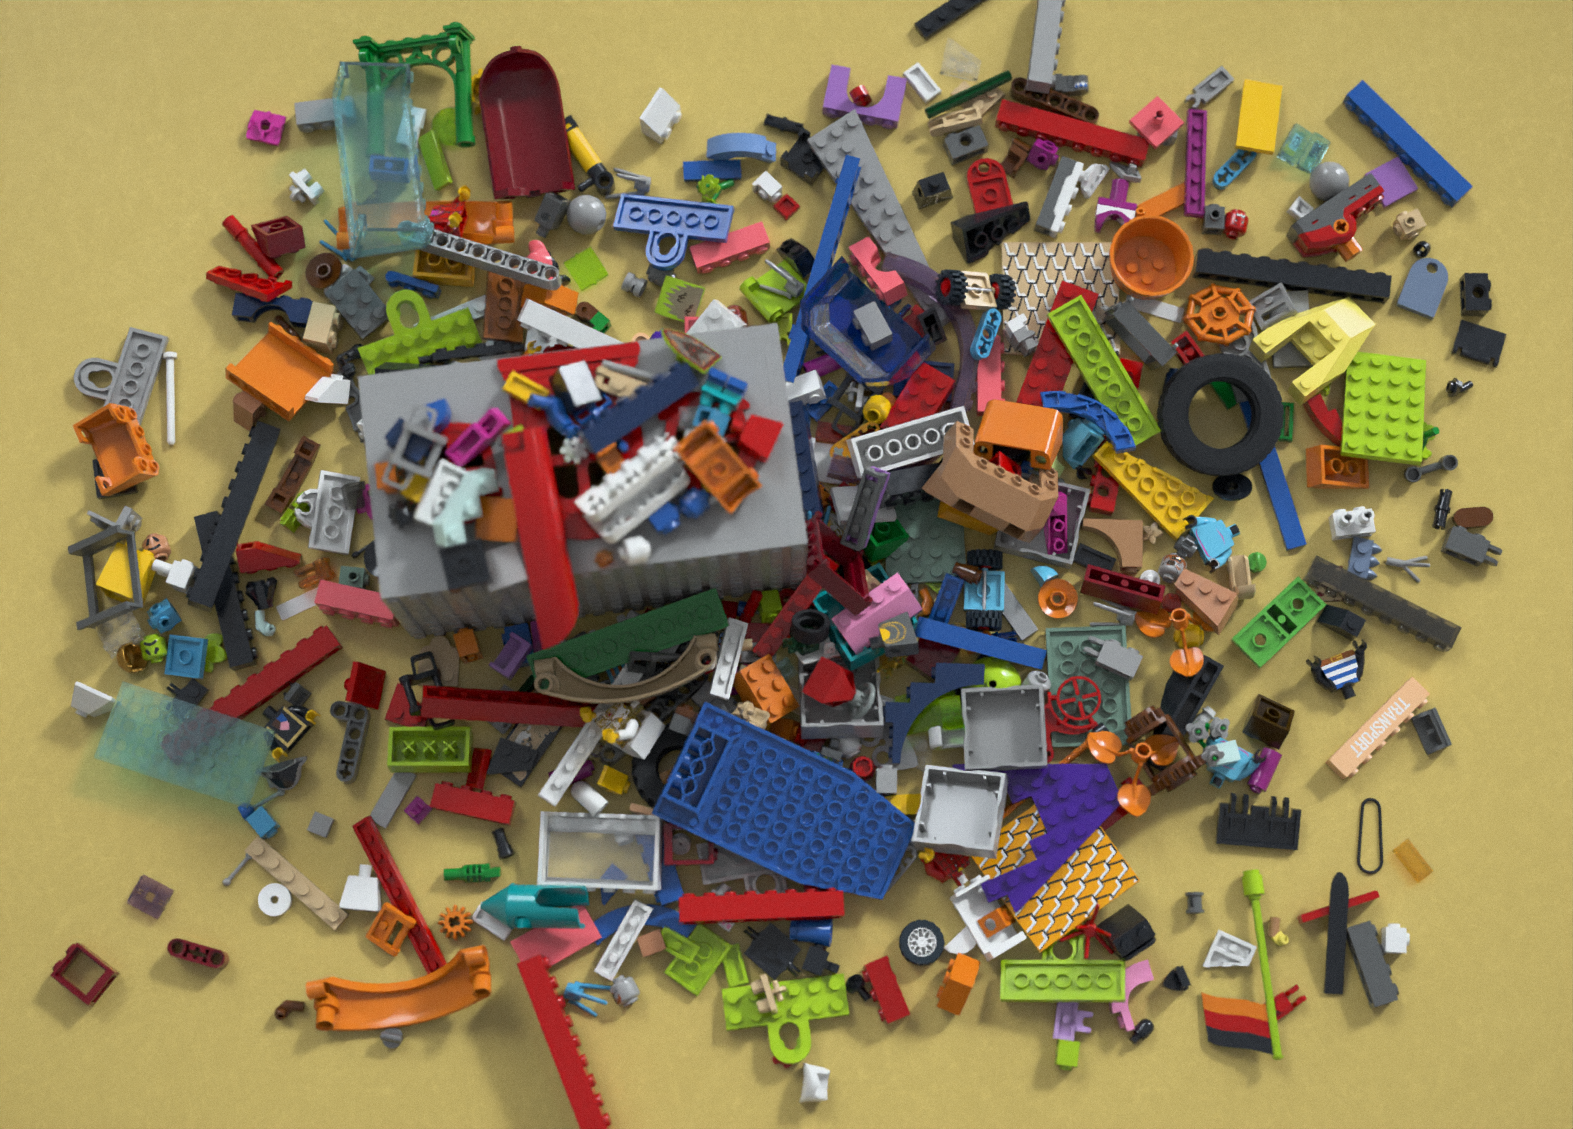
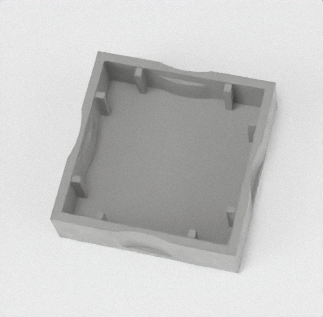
M1022 472V479L1028 481L1031 474ZM1063 482L1058 483V490L1067 495V553L1056 554L1053 552L1052 555H1048L1043 528L1030 543L1018 540L999 530L997 531L993 550L1070 569L1073 564L1079 539V529L1085 514L1090 489Z
M879 657L851 671L854 675L856 689L865 682H870L875 687V698L871 708L862 718L857 720L850 718L848 714L849 703L833 708L820 703L802 692L818 662L803 665L798 658L801 739L882 737L884 723L882 699L879 692ZM842 658L830 659L848 669ZM866 688L862 692L866 693L869 689Z
M1043 684L1018 685L1008 688H961L966 771L1048 768Z
M925 765L921 787V804L916 815L912 837L915 849L924 850L926 847L933 849L934 852L996 859L1009 783L1006 773L979 770L963 771L952 767Z

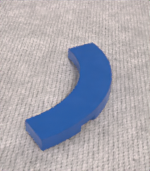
M1065 391L1040 392L1043 407L1075 414L1097 425L1111 441L1116 454L1136 451L1133 437L1128 428L1124 426L1112 410L1102 403L1081 394L1075 395Z
M646 904L653 908L644 925L661 928L667 926L687 938L697 926V924L679 925L678 911L659 905ZM631 905L610 911L594 921L602 936L601 939L595 941L598 946L618 930Z

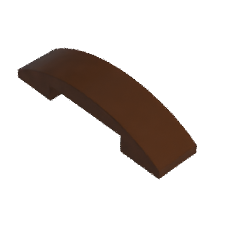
M302 436L293 452L295 455L277 488H273L265 503L266 506L281 514L286 511L307 478L319 452L320 444Z

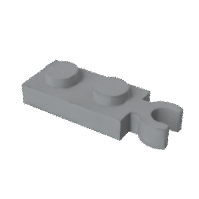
M1220 66L1193 88L1192 92L1194 94L1188 95L1185 103L1193 100L1195 104L1191 109H1197L1200 101L1204 105L1232 84L1234 78L1223 66Z

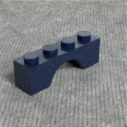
M235 293L232 316L236 321L255 323L263 313L278 310L288 315L293 327L306 328L313 301L308 298L297 300L292 299L290 296L282 295L280 298L275 297L269 302H263L253 296H247L245 293Z

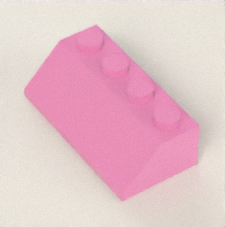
M898 573L869 592V596L873 598V601L869 607L857 616H854L849 610L845 609L832 618L834 625L856 655L863 652V647L866 646L867 649L870 647L869 638L879 636V623L904 612H908L909 618H912L923 610Z

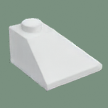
M78 681L75 683L71 706L77 709L75 713L85 718L87 715L99 716L118 709L123 705V703Z

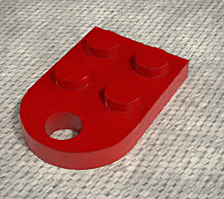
M982 158L972 163L967 173V184L974 212L980 213L1013 205L1002 165L990 158ZM980 165H986L988 166L989 171L986 173H982L979 171L978 167Z

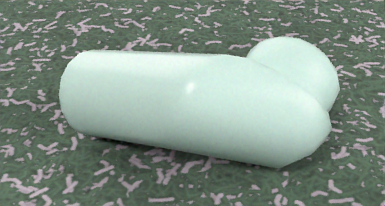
M255 611L256 630L264 636H272L276 629L273 624L265 621V611Z

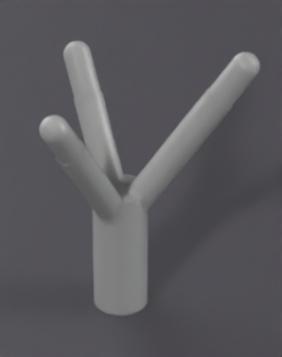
M1427 556L1409 560L1387 557L1386 565L1403 568L1418 583L1420 579L1407 566L1430 567L1429 563H1416L1426 560Z

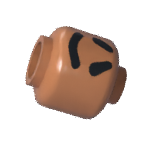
M152 533L142 543V548L152 552L155 559L164 562L168 560L171 548L164 535Z

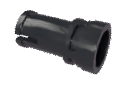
M504 828L491 832L498 848L496 850L499 860L513 856L515 853L511 848V844L508 843Z

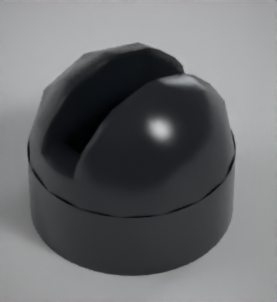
M1426 241L1418 242L1413 248L1415 255L1420 258L1426 257L1431 250L1430 244Z

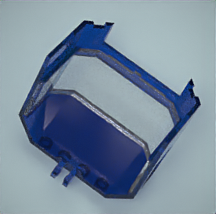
M842 256L800 300L801 329L863 387L893 385L906 378H910L937 349L928 334L922 337L902 319L912 307L909 303L897 314L893 309L902 302V299L889 306L882 300L880 301L876 294L855 275ZM875 301L892 332L893 341L871 351L869 345H864L861 339L863 334L860 329L856 330L852 319H854L853 311Z

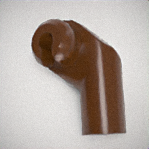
M285 1000L276 1008L275 1018L277 1020H284L292 1011L303 1012L305 1002Z

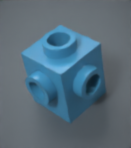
M167 598L160 603L152 605L147 611L149 625L153 630L157 628L161 634L171 630L177 623L182 621L178 612Z

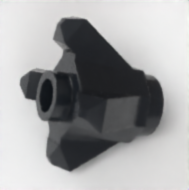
M270 577L266 582L265 579L247 582L245 594L255 603L258 610L274 606L273 597L277 580L274 577Z

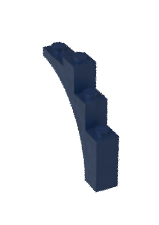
M936 663V667H932L931 679H935V683L911 682V686H907L906 698H910V702H886V706H882L885 722H893V726H889V738L893 739V747L888 749V759H892V763L901 762V752L905 737L918 714L933 700L951 690L971 685H984L985 664Z

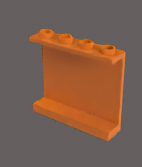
M270 322L268 324V333L236 366L230 363L225 368L227 380L287 421H290L309 401L305 400V395L322 377H331L334 364L329 358L318 354L311 346L303 344L298 337L291 336L280 325Z

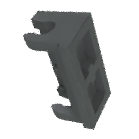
M1436 707L1411 718L1426 755L1452 745Z

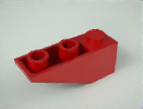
M259 541L237 544L235 551L240 573L246 572L247 574H253L258 572V570L264 569L272 571L283 566L292 568L300 564L302 557L300 553Z

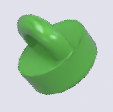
M1254 552L1248 556L1251 572L1258 573L1266 567L1267 561L1263 554Z

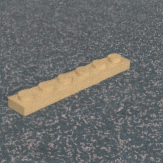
M257 836L245 849L248 855L335 931L349 916L347 912L339 908L338 904L260 836Z

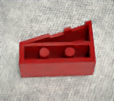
M888 955L863 966L864 971L861 973L865 982H870L872 990L869 992L873 1002L877 1001L880 1009L877 1012L881 1021H886V1024L910 1015L902 991L896 981L895 973L889 964Z

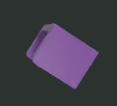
M513 632L510 633L511 638L496 660L489 663L490 668L510 681L527 658L526 656L533 649L530 643Z

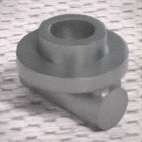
M398 1028L386 1029L384 1032H381L380 1040H382L385 1046L396 1048L402 1043L403 1034Z

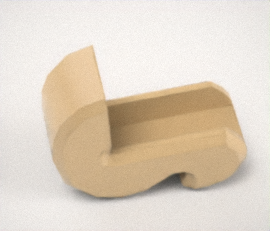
M1246 555L1229 556L1226 565L1229 572L1230 590L1238 594V600L1252 599L1256 594V584H1251L1248 557Z

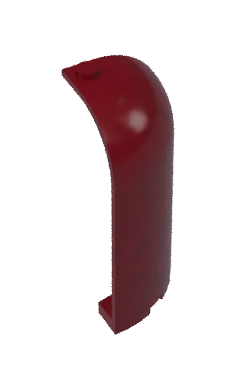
M512 46L509 51L496 55L488 62L479 83V102L494 200L516 199V196L533 198L541 197V194L552 192L559 194L575 190L560 85L555 71L547 59L540 53L530 49H522L521 46Z

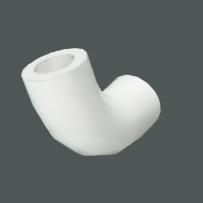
M578 781L573 784L571 788L573 798L594 817L607 806L608 801L587 782Z

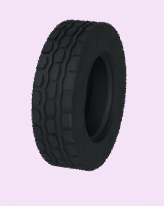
M1226 353L1202 356L1180 367L1169 378V381L1162 390L1157 408V424L1161 429V439L1170 454L1179 463L1192 471L1210 476H1231L1243 473L1260 464L1271 453L1276 442H1278L1284 421L1282 397L1270 375L1252 360ZM1212 382H1226L1234 385L1246 396L1251 408V422L1244 437L1236 444L1222 449L1213 448L1201 442L1193 433L1189 423V407L1193 397L1202 387Z

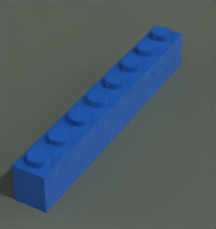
M1364 80L1345 96L1343 100L1345 107L1349 111H1353L1358 116L1359 121L1372 130L1374 136L1385 142L1386 147L1390 151H1394L1399 156L1401 162L1408 165L1418 178H1422L1427 183L1428 188L1440 196L1443 203L1453 207L1471 190L1473 186Z

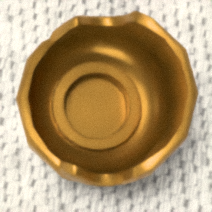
M125 643L117 651L116 659L118 666L125 672L135 673L147 667L148 660L143 659L140 644Z

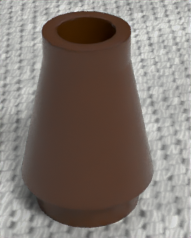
M956 562L952 573L958 575L971 585H978L982 578L983 570L978 566Z

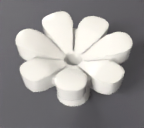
M574 437L573 441L566 439L564 441L566 447L560 449L562 455L566 454L564 458L566 463H570L573 459L575 464H580V457L584 459L588 457V453L584 450L586 446L583 442L580 443V438L576 439Z

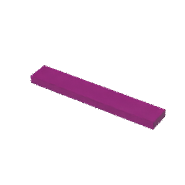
M1190 108L1187 110L1185 217L1203 218L1205 216L1207 110Z

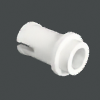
M1209 706L1203 707V711L1193 722L1203 720L1205 723H1208L1211 719L1215 718L1216 712Z

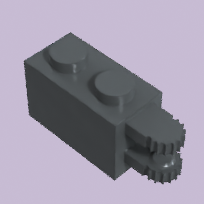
M1453 526L1448 530L1440 552L1478 567L1482 563L1497 566L1498 561L1487 556L1486 553L1488 551L1495 555H1501L1503 550L1491 545V541L1486 540V537L1481 534H1472L1467 532V529L1462 526Z

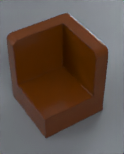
M1012 144L1009 148L1008 155L1001 163L1005 173L1012 178H1015L1025 165L1029 155L1015 144Z

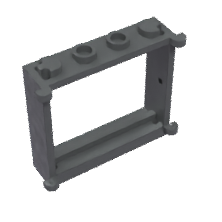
M1132 296L1123 303L1119 301L1108 308L1104 313L1106 317L1103 320L1150 370L1164 366L1177 353L1174 349L1179 345L1175 343L1171 346L1132 306L1131 302L1134 300Z

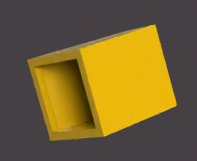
M117 542L96 583L97 587L106 597L121 603L125 601L134 602L127 542L125 544ZM145 549L143 551L137 550L143 607L155 571L152 570V565L155 561L154 554Z

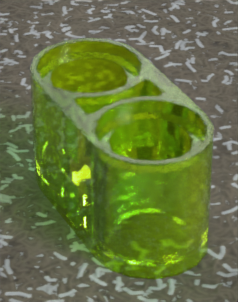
M960 695L940 697L939 702L944 731L964 729Z

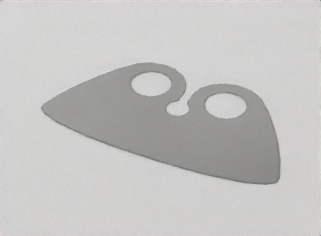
M883 718L882 737H875V740L872 742H866L864 738H859L866 747L877 745L880 739L886 741L884 746H879L873 751L872 761L877 768H880V765H893V768L903 770L918 765L916 754L907 736L903 743L900 763H892V759H889L885 764L877 761L876 756L880 751L888 753L889 747H893V739L889 738V726H893V722H885V718Z

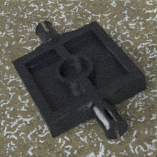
M771 922L759 933L751 928L750 925L744 930L753 939L750 947L744 954L774 981L786 970L795 977L798 976L796 972L799 974L802 972L793 964L794 958L801 951V948Z

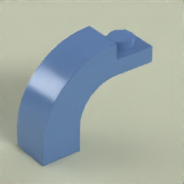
M722 134L707 139V158L712 160H729L736 157H750L773 163L776 161V143L767 141L766 136L758 134Z

